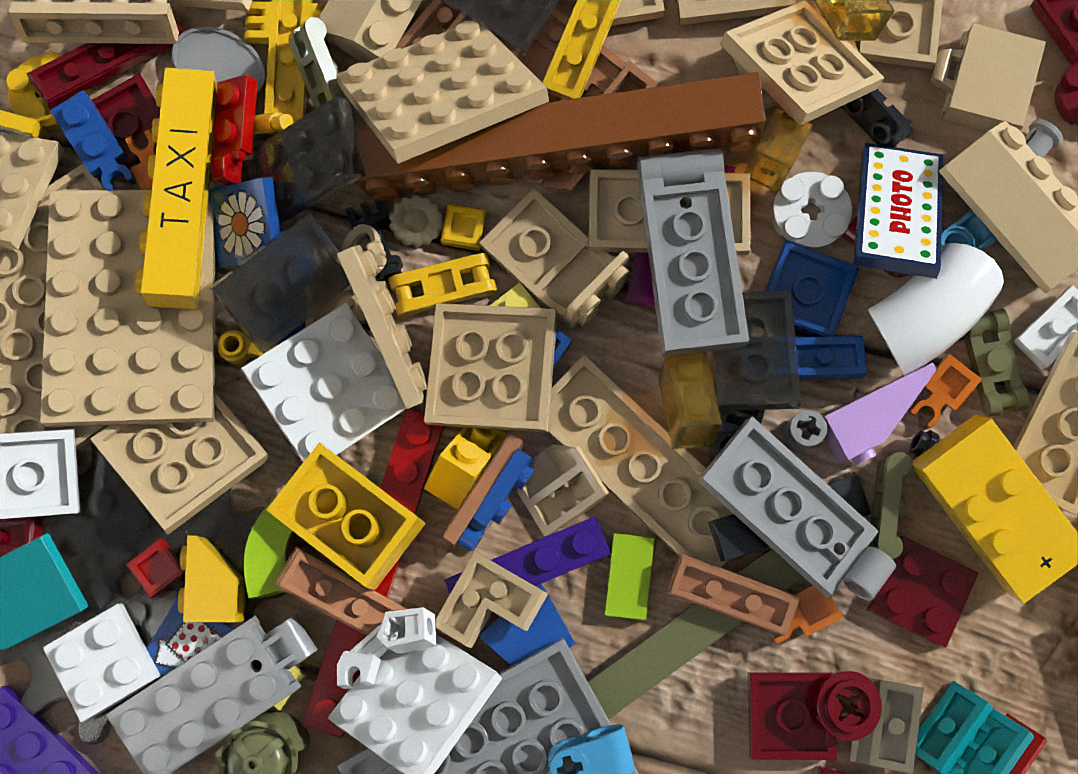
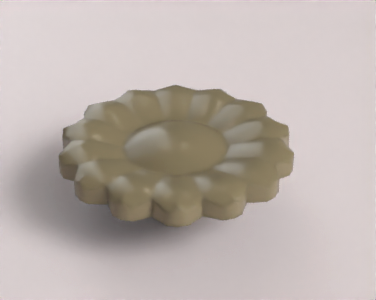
M413 194L411 197H403L400 203L394 204V211L389 215L391 220L389 225L390 230L394 232L395 239L402 240L405 246L413 245L418 248L422 244L429 245L433 239L439 237V231L443 228L441 221L443 213L438 210L439 205L436 202H431L428 196L420 197L418 194Z

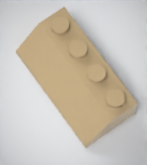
M328 0L319 16L327 30L324 39L360 62H370L395 49L422 0Z
M1005 120L985 133L939 170V173L1044 294L1052 290L1078 269V196L1072 189L1063 186L1052 174L1053 171L1050 164L1044 158L1037 156L1029 148L1024 135L1019 129L1010 126Z

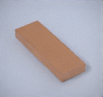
M512 433L506 436L443 531L442 537L456 547L459 545L457 543L473 520V516L517 448L519 450L523 448L524 445L521 439Z
M297 547L294 548L273 584L366 636L382 623L385 612L406 609L376 591L364 587L358 581Z
M681 552L666 590L667 594L784 637L787 636L800 597L796 594Z

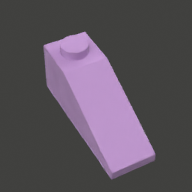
M933 363L823 417L827 424L825 439L839 464L851 459L854 466L876 456L873 448L887 440L937 370Z

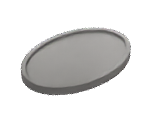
M196 27L183 32L178 36L177 44H173L172 58L176 68L214 71L216 82L247 74L258 82L257 96L265 88L267 73L260 56L250 44L229 31L214 27Z

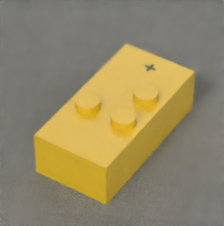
M975 414L912 461L913 470L1006 593L1025 604L1078 565V532L992 418Z

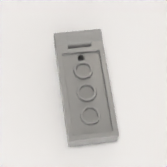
M715 148L638 157L637 168L641 188L640 198L662 357L744 348L749 342L721 149ZM680 205H686L688 208L684 209Z

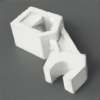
M424 607L385 612L383 621L350 652H343L337 663V686L343 689L353 688L352 677L358 670H360V682L365 685H373L381 662L379 658L388 649L402 654L436 646L435 614ZM405 626V637L397 639L400 627Z

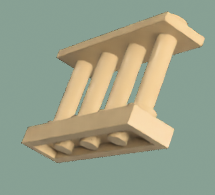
M34 0V2H11L8 12L21 42L177 44L179 35L170 3H167V0H151L150 3H128L129 0H112L111 3L90 2V0H73V2Z

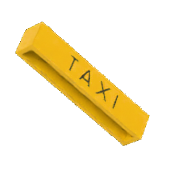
M165 68L163 83L158 82L156 86V104L161 109L160 119L154 118L152 122V140L154 143H157L156 155H150L148 159L149 179H153L152 192H146L144 196V214L149 216L148 230L142 229L140 234V252L145 254L144 268L137 269L135 281L136 291L142 294L148 307L198 310L217 93L214 71Z

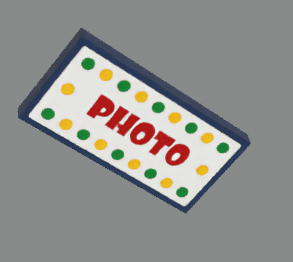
M871 143L864 144L861 158L853 265L937 279L941 270L943 176L939 173V170L943 168V154Z

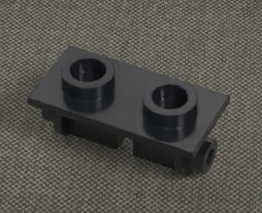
M878 89L841 106L878 145L896 147L914 132V129L910 126L912 121L910 119L907 120L893 104L887 107L884 104L887 98Z

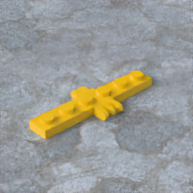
M313 0L251 2L249 11H246L247 14L253 16L245 18V27L251 30L244 32V41L249 44H269L264 114L278 112L289 114L293 118V127L290 130L266 135L305 136L308 90L289 45L288 38L290 33L300 27L308 18H319L323 11L322 5L313 3Z

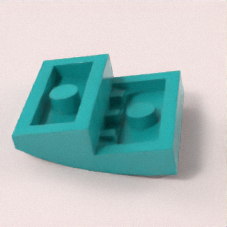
M953 681L919 728L915 756L939 774H1009L1034 736L1028 729L995 710L989 702Z

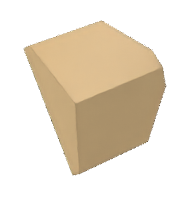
M556 444L550 445L534 457L530 465L535 470L522 491L518 488L516 490L545 537L589 511L609 494L580 447Z

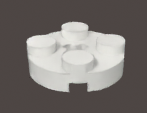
M803 172L788 178L782 184L771 206V219L776 232L780 236L783 235L786 240L814 251L823 250L835 243L845 233L852 217L851 200L844 189L841 179L820 172ZM808 203H814L816 207L820 208L821 213H818L816 220H810L809 214L802 213L801 208H805Z

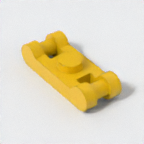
M474 254L391 276L389 278L390 288L392 292H396L398 303L395 304L397 316L399 318L411 317L420 312L436 308V303L454 304L496 294L495 280L490 279L488 268L491 266L488 254ZM471 272L475 282L463 285L460 274ZM422 284L424 295L413 298L411 288Z

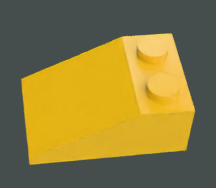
M320 442L266 509V511L360 584L372 590H376L426 524Z

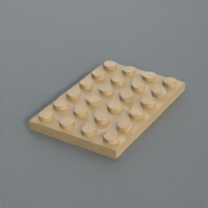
M152 190L50 191L40 423L44 427L214 422L215 238L213 211L209 203L198 310L157 308L147 306L142 294L137 293L135 283L137 269L144 268L145 254L140 252V234L142 229L148 230L149 216L144 214V196L146 192H152Z

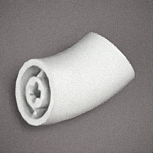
M950 243L941 245V270L937 279L913 275L894 293L867 309L904 376L943 353L980 320L1002 289L1004 283L1002 270L994 259L982 250L967 244Z

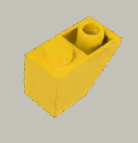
M463 427L439 455L424 489L458 510L507 434L499 429Z
M187 536V545L182 546L180 553V566L182 571H185V588H180L178 594V611L183 613V622H244L246 589L244 577L207 538Z

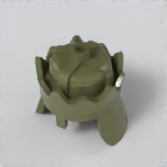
M265 711L244 726L234 729L229 733L226 743L215 754L216 759L220 763L219 774H295L298 766V751L309 747L310 735L307 729L301 726L302 723L292 715L280 711Z

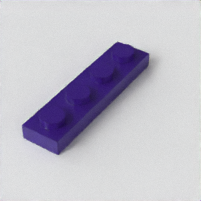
M594 516L496 557L491 561L530 584L537 586L606 557L611 552ZM463 572L444 579L449 594Z

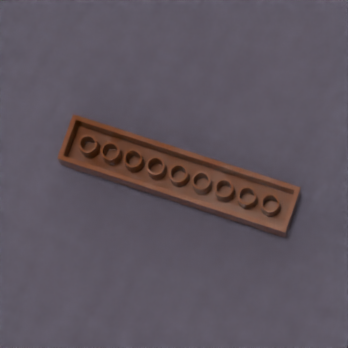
M759 72L545 103L397 164L371 128L347 132L352 181L368 196L374 197V200L389 201L398 198L397 193L413 191V194L424 196L437 192L436 188L452 186L453 190H467L474 188L475 182L491 180L493 185H503L514 182V177L530 175L531 179H545L554 175L553 171L567 169L572 174L590 172V169H593L595 165L609 164L610 168H624L631 166L633 160H638V157L723 147H729V151L733 152L744 151L753 148V143H759L766 120Z

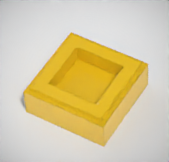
M448 204L441 244L480 251L479 242L483 237L487 217L486 210Z

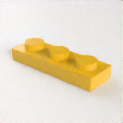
M577 0L542 82L547 87L548 93L565 100L581 98L622 0Z

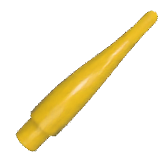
M278 112L257 115L254 122V134L281 133L284 130H290L293 127V118L289 114Z

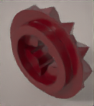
M842 671L832 673L831 677L820 683L821 689L818 697L814 699L818 711L816 719L822 723L827 730L826 733L841 740L856 741L868 736L876 728L880 720L882 704L880 694L869 678L858 672ZM836 696L845 698L852 696L851 705L859 716L846 712L841 715L842 705L838 702L839 699Z

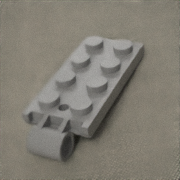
M754 417L745 420L697 480L826 598L832 597L836 588L843 580L851 592L866 601H871L896 568L895 562L885 552L875 547H867L875 539L879 531ZM834 545L838 547L837 554L834 552Z
M255 615L106 714V717L143 774L173 773L227 737L231 731L244 726L301 687L289 669L318 649L296 615H293L268 633L264 632ZM254 660L261 662L262 669L254 667Z

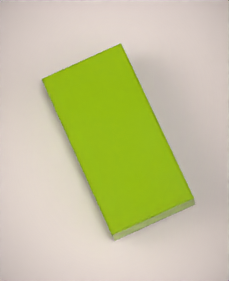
M613 533L605 616L646 620L654 538Z

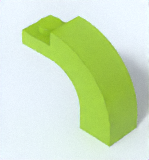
M269 505L257 518L245 547L244 576L250 600L286 592L273 584L286 564L287 548L295 532L266 511Z

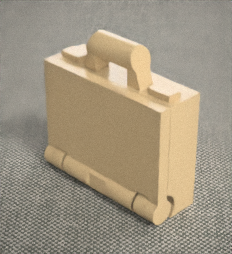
M973 23L970 29L963 33L958 50L943 49L937 54V62L933 68L930 81L934 86L948 92L941 110L944 111L942 120L987 132L1006 120L1010 126L1021 130L1024 127L1046 41ZM952 61L957 62L953 80L947 79Z

